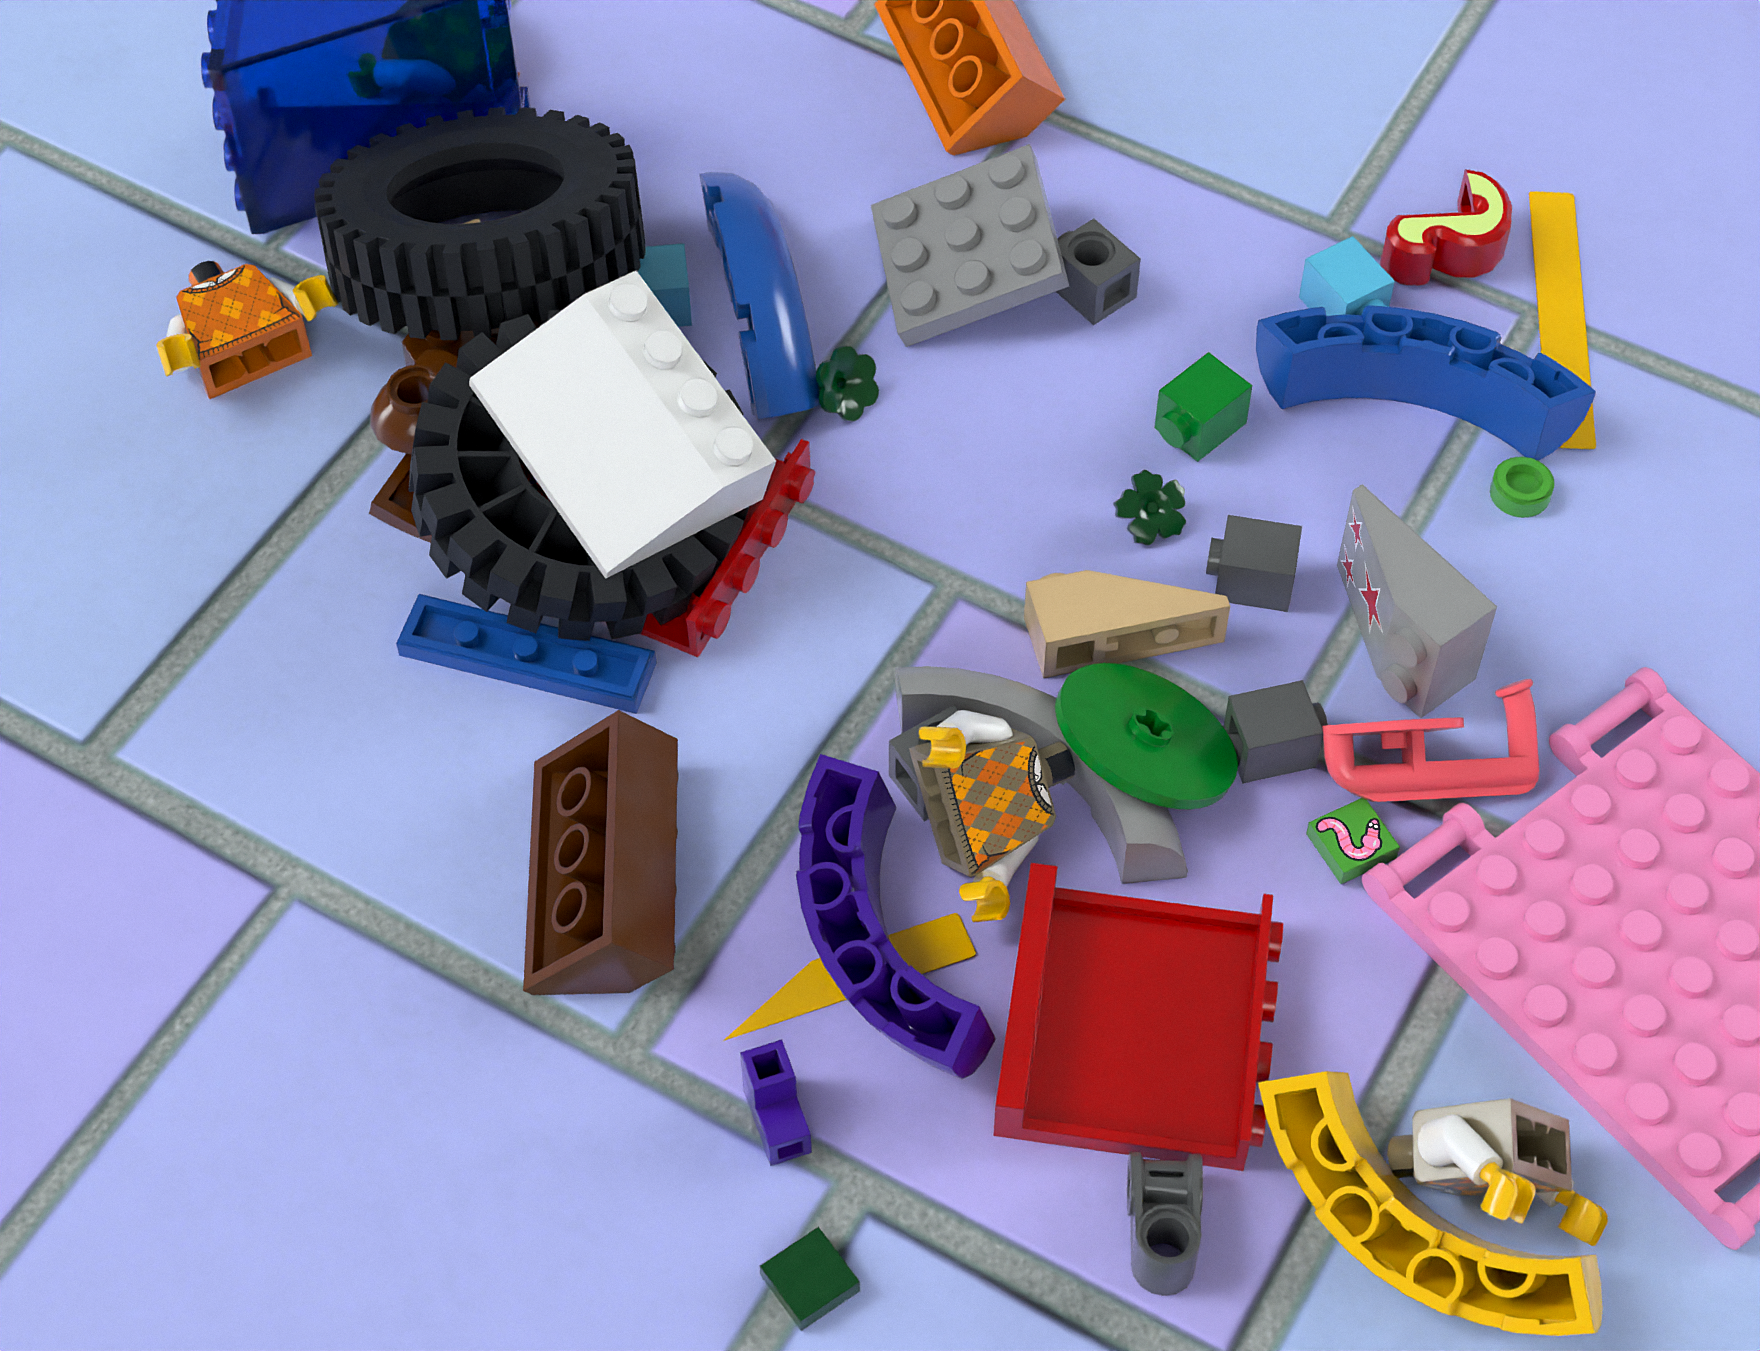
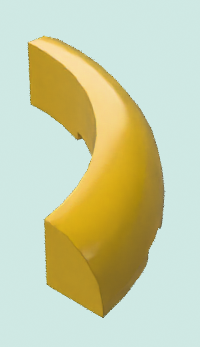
M1323 1071L1258 1083L1266 1119L1285 1166L1294 1173L1301 1189L1315 1207L1314 1213L1320 1222L1350 1254L1373 1274L1406 1296L1441 1313L1451 1316L1455 1315L1481 1325L1500 1328V1330L1551 1336L1598 1332L1602 1323L1603 1306L1597 1254L1555 1256L1513 1250L1476 1237L1436 1214L1418 1199L1399 1178L1393 1175L1389 1165L1377 1150L1357 1107L1349 1073Z

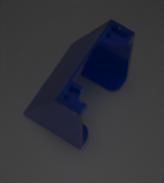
M215 0L217 10H209L207 14V32L211 52H203L201 56L202 81L204 87L213 88L215 94L212 103L214 126L217 131L225 132L226 137L223 146L225 167L228 172H235L236 174L234 183L235 204L238 211H246L251 234H265L316 218L314 192L315 188H320L318 180L322 174L331 173L330 165L337 158L348 160L347 151L354 146L360 145L371 148L369 138L377 134L384 133L394 137L397 136L396 127L411 123L416 128L426 126L425 118L441 115L444 121L458 119L457 112L473 110V115L476 117L487 116L489 108L505 107L506 115H516L520 107L530 108L528 87L519 86L510 24L511 0Z

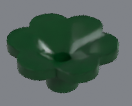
M851 346L837 347L833 351L831 359L819 364L816 371V380L821 389L819 394L821 408L828 413H838L844 421L858 420L864 412V407L873 405L878 398L879 388L873 379L876 373L874 359L867 354H857L856 350Z

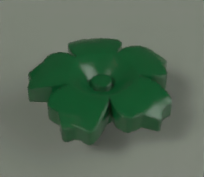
M1142 470L1139 474L1132 475L1131 482L1134 490H1124L1121 497L1113 505L1116 509L1115 516L1117 518H1135L1127 526L1128 532L1133 535L1134 543H1143L1148 546L1154 542L1157 534L1163 539L1171 535H1180L1182 528L1186 525V520L1176 510L1183 508L1186 504L1184 499L1185 489L1176 479L1163 485L1161 475L1152 474L1147 470Z

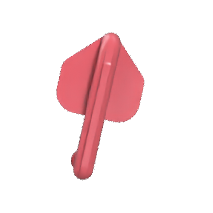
M1532 679L1520 680L1495 691L1496 697H1502L1505 708L1509 757L1426 761L1424 732L1464 728L1463 717L1325 725L1322 727L1324 758L1328 773L1336 784L1350 793L1371 802L1519 795L1527 793L1535 787L1540 771L1536 713L1530 690L1533 681ZM1381 735L1382 749L1401 748L1402 763L1355 765L1353 736Z

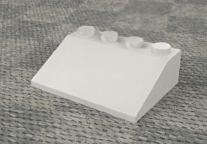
M637 271L583 294L473 375L469 381V386L605 579L761 501L776 463L772 454Z

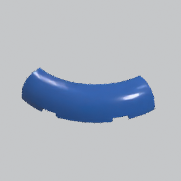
M721 172L699 174L708 231L711 233L723 259L724 275L737 320L747 318L749 330L740 331L738 335L752 414L757 419L792 414L819 406L820 389L816 380V365L803 300L789 247L774 206L754 183L736 174Z
M1369 305L1364 308L1362 315L1326 316L1324 307H1315L1285 312L1260 319L1256 329V354L1260 373L1270 395L1281 410L1304 403L1342 398H1369L1409 403L1434 409L1476 425L1500 438L1524 457L1537 461L1552 454L1573 435L1584 421L1596 393L1593 388L1573 372L1542 353H1538L1532 359L1521 352L1502 345L1501 334L1496 331L1435 313Z

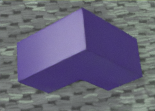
M782 1039L740 1052L744 1094L770 1166L812 1153L811 1133L797 1098L796 1076Z

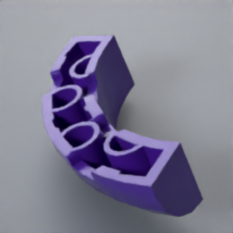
M820 754L807 785L798 825L801 841L799 870L796 871L800 905L810 938L825 969L849 1003L869 1024L894 1044L930 1066L964 1079L974 1074L984 1062L996 1038L980 1006L958 998L933 984L911 965L909 966L891 944L882 913L879 876L886 835L897 807L879 771Z

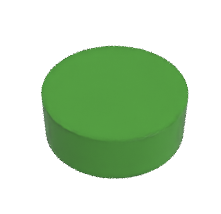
M1512 457L1504 460L1496 467L1490 485V496L1493 503L1508 515L1521 518L1533 517L1542 513L1548 507L1554 490V478L1551 471L1543 463L1529 457Z

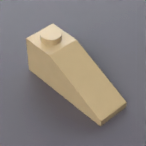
M1090 570L1069 574L1052 573L1038 580L1026 582L1024 620L1043 678L1072 673L1090 664H1118L1225 641L1230 604L1227 596Z

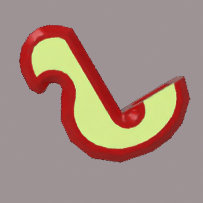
M1465 169L1457 200L1458 212L1397 215L1387 227L1380 266L1394 281L1405 285H1424L1428 283L1432 268L1459 278H1474L1491 272L1504 257L1511 229L1512 204L1508 193L1498 181L1487 174Z

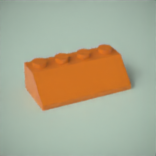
M877 0L874 3L947 153L954 156L1027 137L1065 100L1013 0Z

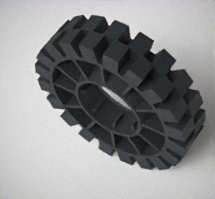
M562 310L549 311L547 321ZM527 314L500 323L496 345L483 332L459 348L456 368L445 362L430 383L427 403L422 402L415 428L409 478V492H414L411 511L419 537L432 535L429 556L446 579L462 571L465 574L462 595L486 612L500 598L510 603L506 622L508 624L536 634L543 616L559 619L558 639L590 641L595 622H606L611 640L641 634L647 614L652 613L662 626L685 613L692 593L701 597L738 539L749 507L605 579L553 503L537 491L538 488L535 484H530L520 465L523 464L522 459L469 386L470 378L535 331L536 327ZM703 360L705 365L716 378L717 373ZM730 389L726 390L725 392L727 393V395L730 397V399L733 401V403L736 405L738 410L743 415V412Z

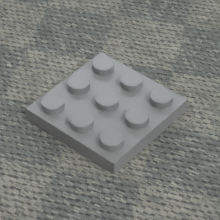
M1030 144L871 205L897 333L905 347L1069 287L1038 161Z

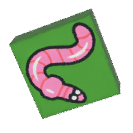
M1360 798L1308 823L1306 835L1340 884L1366 873L1378 863L1386 864L1398 856L1400 846L1366 799Z

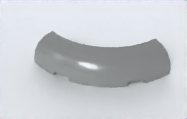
M931 666L895 668V691L901 734L955 705L958 710H967L1004 719L1012 729L1031 735L1038 749L1060 741L1069 750L1075 765V776L1060 784L1064 785L1068 782L1091 807V815L1106 838L1116 861L1121 884L1187 877L1188 870L1176 826L1168 808L1135 798L1114 787L1092 771L1072 750L1059 728L1055 713L1056 697L1026 684L988 673Z

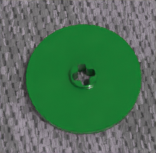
M1096 663L1086 665L1072 672L1058 692L1055 713L1065 740L1076 755L1092 771L1119 790L1145 802L1162 807L1199 809L1218 802L1233 784L1238 770V761L1234 745L1226 730L1199 700L1171 681L1133 666L1117 663Z

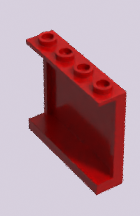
M1031 863L995 1105L993 1136L1129 1155V1151L1140 1152L1142 1157L1160 1160L1186 1161L1189 1154H1201L1203 1166L1244 1171L1249 1147L1262 1148L1266 1126L1264 1106L1254 1104L1256 1083L1269 1081L1273 1043L1260 1041L1262 1021L1271 1023L1274 1021L1278 994V982L1266 980L1267 961L1279 962L1283 938V922L1271 921L1274 895L1263 893L1259 914L1059 888L1056 887L1058 866Z

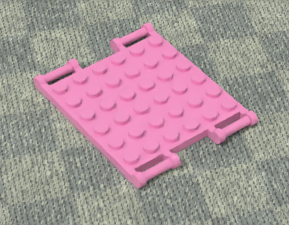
M1643 667L1626 679L1623 690L1576 725L1565 724L1549 737V745L1552 752L1560 762L1577 776L1496 838L1485 829L1480 815L1471 806L1459 803L1444 814L1443 824L1388 865L1378 863L1364 873L1362 884L1371 899L1708 1231L1726 1247L1738 1250L1755 1235L1754 1226L1760 1221V1182L1735 1204L1725 1202L1717 1194L1760 1158V773L1668 693L1663 679L1657 672ZM1640 708L1652 718L1649 723L1602 758L1591 749L1592 744ZM1458 845L1471 856L1415 899L1403 887Z

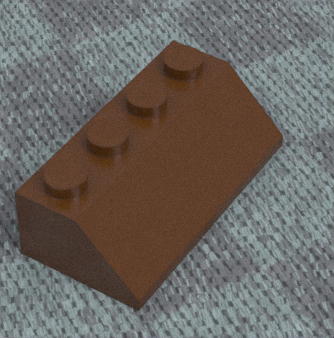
M617 710L534 762L523 991L532 995L630 993L674 970L676 951L675 897L677 892L676 840L678 835L677 783L679 778L677 770L678 739L620 710Z

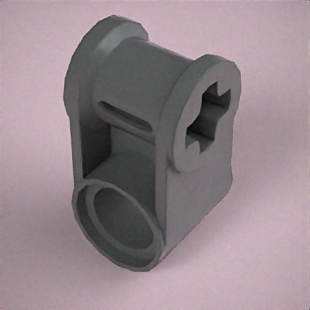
M1129 1151L1127 1166V1214L1131 1219V1268L1133 1276L1139 1285L1150 1293L1162 1296L1177 1294L1187 1288L1193 1279L1201 1241L1203 1164L1201 1154H1189L1186 1161L1143 1159L1140 1152ZM1161 1243L1169 1244L1177 1248L1181 1254L1176 1257H1163L1153 1252L1150 1247Z

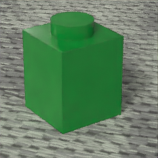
M1207 352L1159 390L1154 428L1159 431L1162 438L1169 445L1182 449L1199 462L1247 423L1253 385L1211 353Z

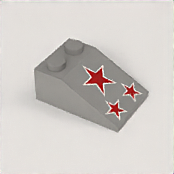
M1363 484L1352 492L1337 567L1377 678L1381 680L1384 689L1395 701L1405 703L1416 715L1422 718L1476 679L1497 606Z

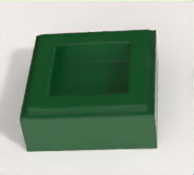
M819 1227L759 1266L760 1276L801 1331L860 1292V1281Z

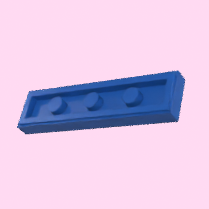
M418 594L396 642L399 656L635 714L638 712L657 664L654 650L592 635L590 641L558 639V627L540 623L535 634L506 623L508 615L489 610L486 612L480 608L423 594Z

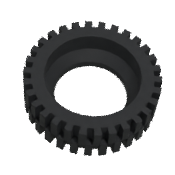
M505 107L489 108L487 116L474 117L473 110L457 112L458 119L444 121L441 115L425 118L426 126L420 128L407 123L396 127L397 136L390 137L380 133L369 138L371 148L356 145L348 150V160L337 158L330 165L331 173H323L318 180L320 188H315L314 204L330 285L337 301L342 302L343 310L350 316L358 313L359 321L368 326L380 321L381 330L396 334L407 326L409 337L425 339L432 330L439 331L441 340H458L461 331H473L474 337L483 332L488 338H492L491 329L499 328L502 322L527 314L532 321H537L541 326L547 322L549 311L563 310L583 294L629 273L638 272L641 267L640 259L645 257V235L633 150L630 145H625L624 138L618 132L610 135V128L600 122L590 126L589 118L575 115L565 121L563 111L549 110L540 117L536 115V108L520 107L516 115H506ZM523 211L515 215L485 222L467 224L440 223L477 213Z

